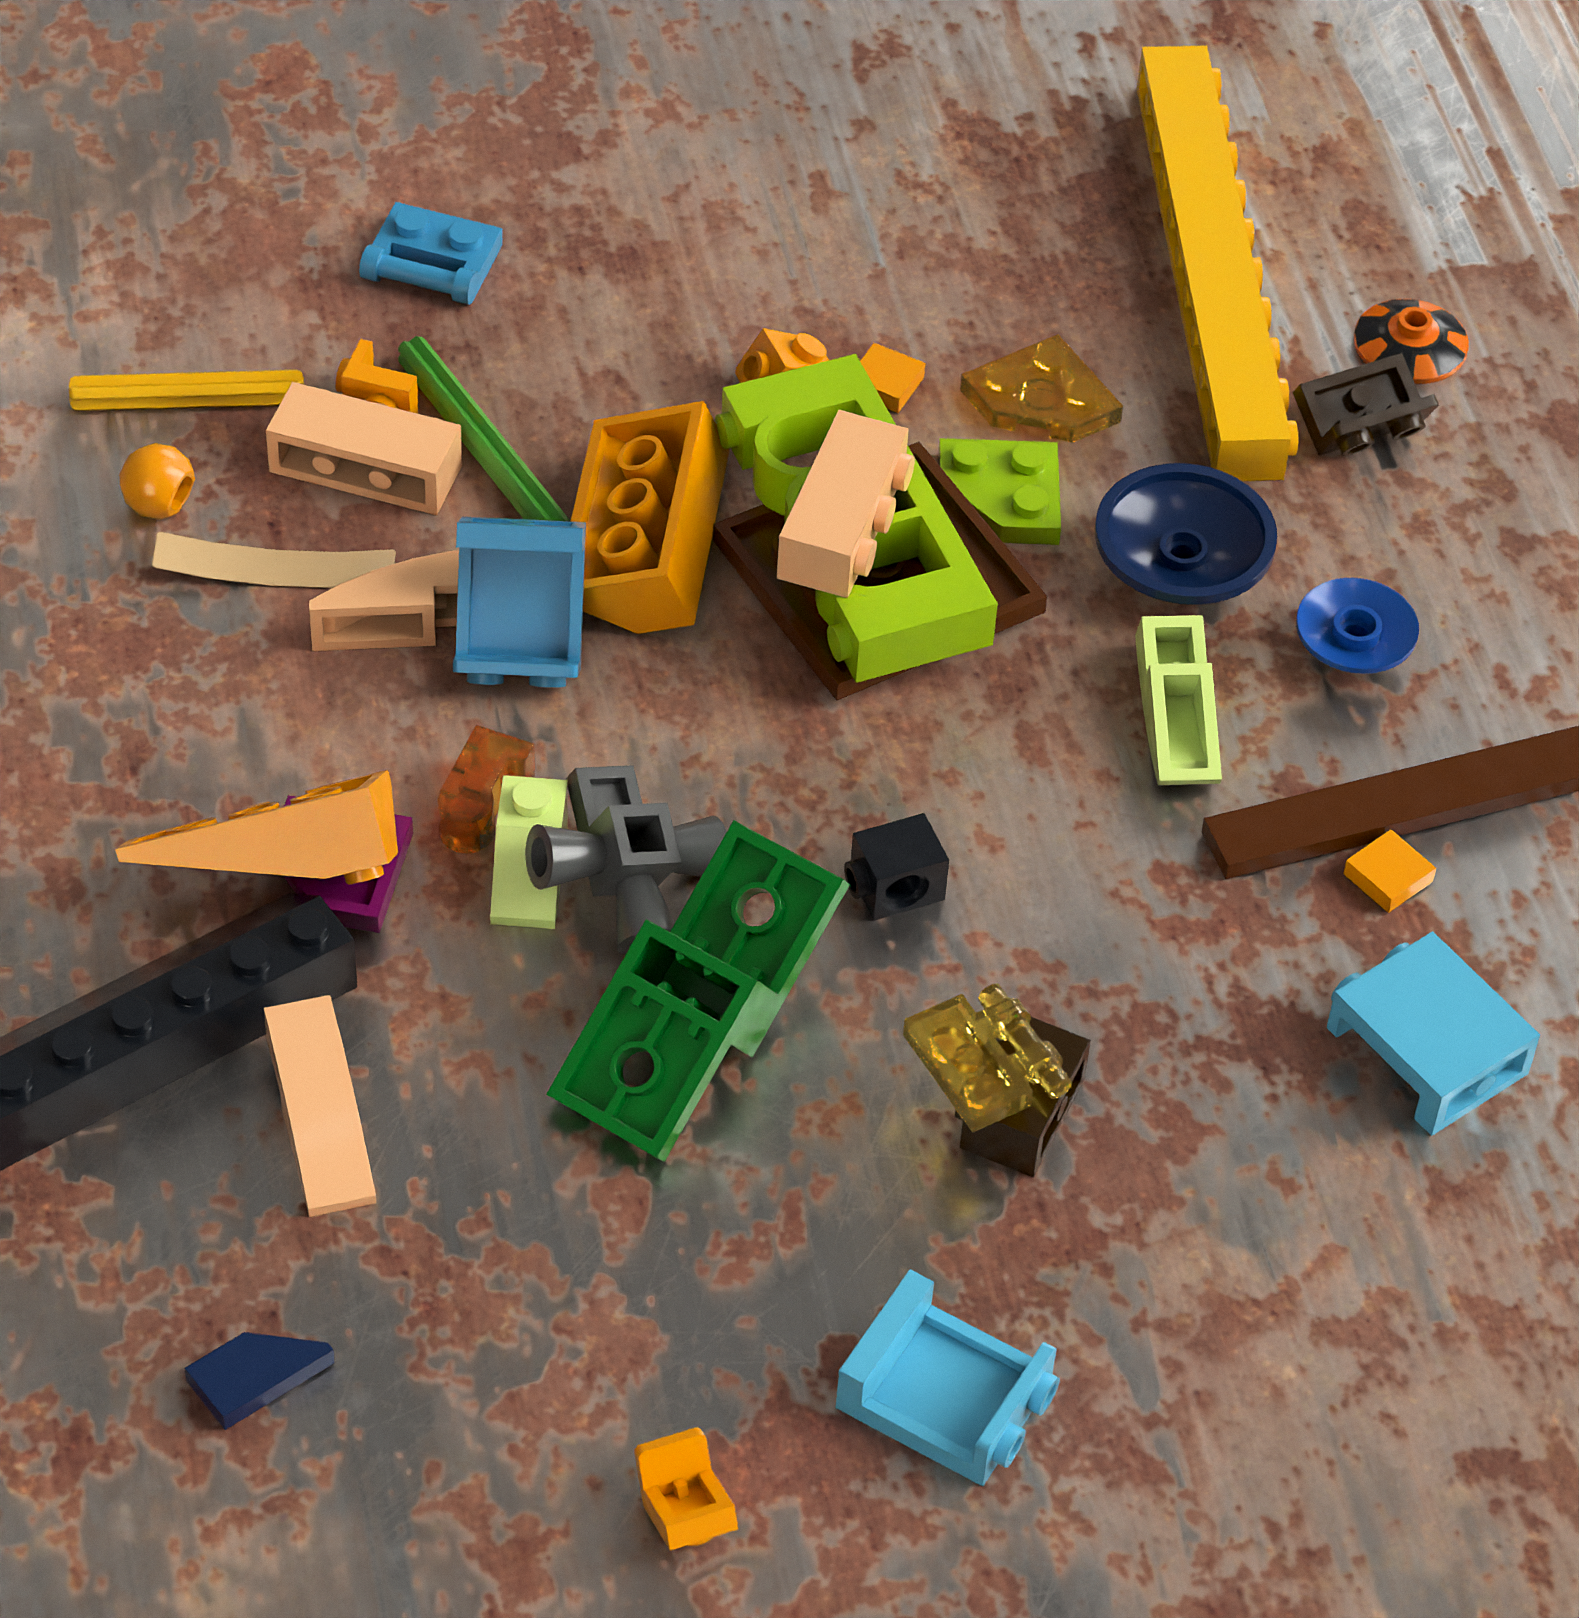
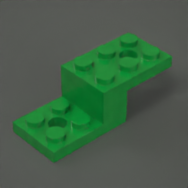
M733 820L671 931L669 932L647 919L644 921L546 1095L665 1162L730 1045L750 1057L754 1056L850 884L841 877ZM759 893L771 894L775 903L772 917L761 926L747 925L744 919V907L747 901ZM649 1052L654 1061V1070L651 1078L641 1086L629 1087L623 1077V1068L626 1061L635 1053Z

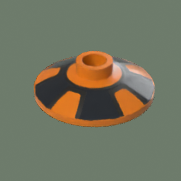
M1393 299L1370 307L1360 316L1354 331V346L1365 364L1402 353L1415 384L1434 383L1450 377L1464 364L1469 348L1467 333L1458 319L1437 305L1416 299Z

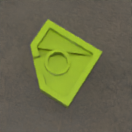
M940 438L938 465L1003 543L1059 545L1061 508L1058 442Z

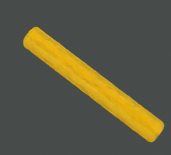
M298 369L74 375L70 378L69 401L71 408L75 411L272 406L281 404L292 382L304 385V376L302 371Z

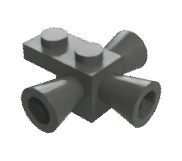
M633 765L575 768L567 776L566 780H568V791L578 831L540 824L534 825L530 829L526 841L525 859L527 872L532 884L539 890L589 877L593 897L616 895L617 951L626 954L646 919L669 932L671 931L675 921L658 886L671 873L701 877L727 831L723 822L717 816H709L673 826L668 803L642 804Z

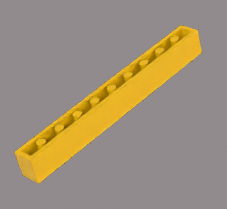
M1207 45L1142 47L1136 89L1211 468L1228 473L1241 481L1284 480L1288 456H1296L1298 451V428L1295 420H1287L1289 386L1286 378H1278L1277 372L1280 367L1279 340L1277 337H1270L1268 332L1271 327V303L1269 297H1261L1260 294L1263 283L1262 261L1260 257H1252L1254 224L1252 218H1244L1243 215L1246 206V189L1244 180H1236L1235 178L1238 165L1236 143L1227 141L1230 117L1228 105H1220L1219 103L1222 90L1221 72L1219 68H1212Z

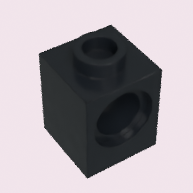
M925 813L853 833L851 861H847L844 864L845 879L850 884L849 890L855 899H863L874 921L945 900L949 858Z

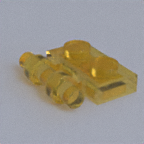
M999 984L989 985L979 994L978 1001L984 1007L979 1012H975L964 995L960 994L904 1019L903 1036L972 1132L1030 1107L1033 1089L1027 1083L1028 1081L1032 1084L1039 1083L1050 1098H1058L1064 1095L1072 1085L1071 1080L1061 1068L1063 1064L1062 1056L1051 1042L1041 1041L1029 1025L1031 1015L1019 999L1009 998ZM995 1038L1008 1040L1016 1053L1008 1056Z

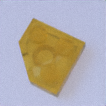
M1059 334L961 375L960 391L991 427L1015 431L1018 423L1050 430L1049 438L1074 443L1121 423L1123 405Z

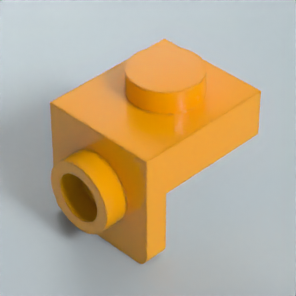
M762 328L736 367L735 375L739 382L742 383L829 361L826 356L827 351L824 345L809 334L799 333L795 335Z
M360 339L351 358L344 357L340 362L335 382L336 391L342 393V395L381 403L389 407L418 414L417 376L374 366L373 342Z
M691 1428L639 1444L635 1447L634 1454L643 1507L670 1551L684 1546L701 1545L710 1541L715 1536L738 1530L735 1505L711 1469L707 1438L700 1428Z

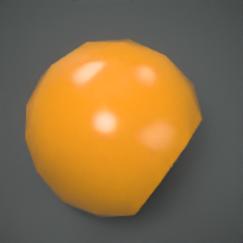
M153 443L143 446L128 455L119 473V480L123 498L128 506L140 516L161 520L171 517L180 511L190 495L195 475L190 460L176 447Z

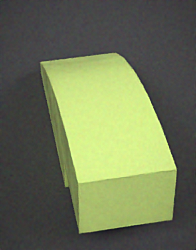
M1203 615L1142 616L1135 639L1142 705L1157 784H1220L1222 773L1212 663H1207Z

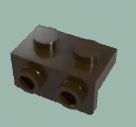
M1402 353L1302 383L1292 392L1318 456L1340 450L1342 456L1353 455L1372 446L1375 443L1374 438L1390 433L1393 440L1412 436L1426 427L1424 420L1439 406L1435 394L1423 398L1420 397Z

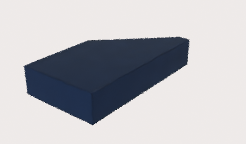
M243 1332L185 1367L186 1382L226 1430L334 1364V1350L328 1342Z

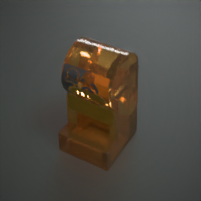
M479 725L474 727L444 782L437 799L441 817L439 825L440 838L447 848L455 852L468 854L478 852L491 843L495 833V817L499 809L503 775L535 778L534 743Z

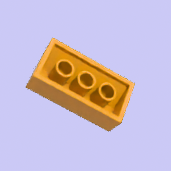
M704 401L594 420L571 517L572 522H586L583 612L637 634L695 624L714 530L713 524L716 521L730 452L729 449H724L721 446L717 425Z

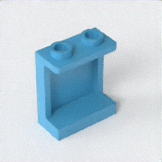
M463 516L457 522L456 548H459L456 654L453 658V672L467 673L468 683L484 685L503 684L504 675L529 676V685L564 687L566 686V678L578 677L581 670L586 522Z

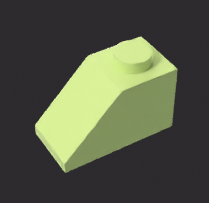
M503 775L496 824L490 924L555 929L560 885L542 890L534 887L527 872L525 848L529 831L536 824L568 829V780Z

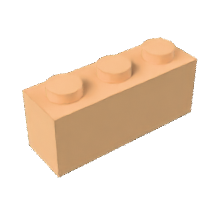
M292 382L266 429L269 472L433 515H438L462 467L460 424Z
M838 410L779 535L777 579L848 598L858 575L868 576L876 554L877 541L874 539L877 532L884 534L888 532L896 507L895 492L896 490L905 492L913 474L915 456L907 454L909 428Z

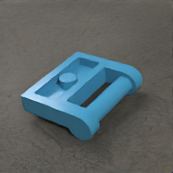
M395 202L373 244L367 245L360 260L359 274L361 278L379 282L383 277L451 294L453 301L470 305L474 301L503 245L502 228Z

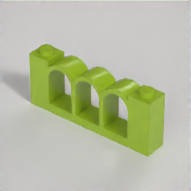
M856 354L722 388V413L715 416L721 446L724 449L731 448L742 470L753 468L752 482L756 496L767 508L785 515L784 524L811 467L791 466L782 461L820 450L838 410L896 425ZM907 445V454L914 456ZM916 459L907 490L905 492L896 490L895 492L896 507L888 532L886 534L877 532L874 539L877 541V549L871 569L918 557L926 573L878 586L866 587L854 584L848 598L820 590L815 592L818 613L829 625L827 628V638L830 650L836 661L844 660L856 683L993 645L998 603Z

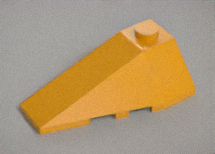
M384 770L306 790V794L291 799V805L280 807L279 802L270 803L266 801L229 814V820L217 823L216 817L205 818L129 839L115 849L119 862L319 879H327L344 874L346 884L371 880L384 875L382 865L388 864L398 854L392 785L389 772Z

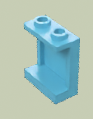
M1433 931L1411 945L1409 943L1399 944L1386 955L1382 963L1364 974L1353 973L1342 980L1332 993V1006L1327 1023V1029L1335 1037H1339L1353 1028L1420 1095L1414 1119L1431 1136L1528 1075L1540 1038V1034Z
M910 1269L840 1368L836 1408L983 1487L997 1464L1007 1468L1016 1457L1026 1434V1430L1022 1426L1030 1414L1034 1412L1041 1416L1053 1400L1060 1382V1378L1053 1375L1057 1348L1043 1342L1035 1355L1031 1357L931 1305L934 1281Z

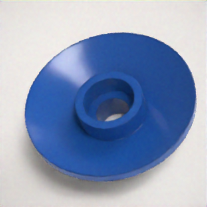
M1339 578L1324 582L1305 595L1297 611V633L1305 648L1324 664L1345 672L1371 674L1392 669L1411 655L1418 640L1419 622L1410 603L1392 588L1369 579Z

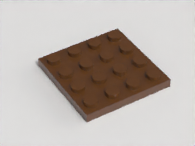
M920 442L909 445L908 447L915 456L925 477L998 603L994 634L1045 613L1047 595L924 446ZM762 504L713 524L714 543L836 701L916 668L912 667L856 683L844 660L836 661L830 650L827 638V628L829 625L818 613L815 601L816 589L777 579L779 535L784 527L785 515H781ZM915 557L871 569L867 577L858 575L854 584L866 587L884 585L926 573L919 558Z

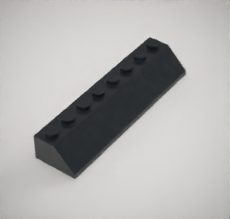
M288 893L0 1037V1171L266 1035L264 1008L330 995L331 1000H334L357 988L354 938L320 895Z

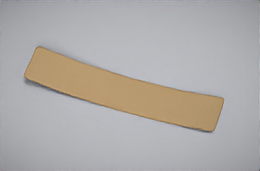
M158 532L152 566L208 579L268 586L333 588L375 569L395 564L396 551L393 549L351 552L274 550L215 543Z

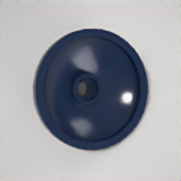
M1167 463L1137 470L1119 480L1108 490L1097 510L1095 540L1099 554L1105 564L1121 581L1131 588L1149 597L1169 603L1201 605L1217 603L1236 597L1251 589L1265 576L1275 556L1277 527L1272 512L1265 501L1250 486L1238 478L1202 465Z

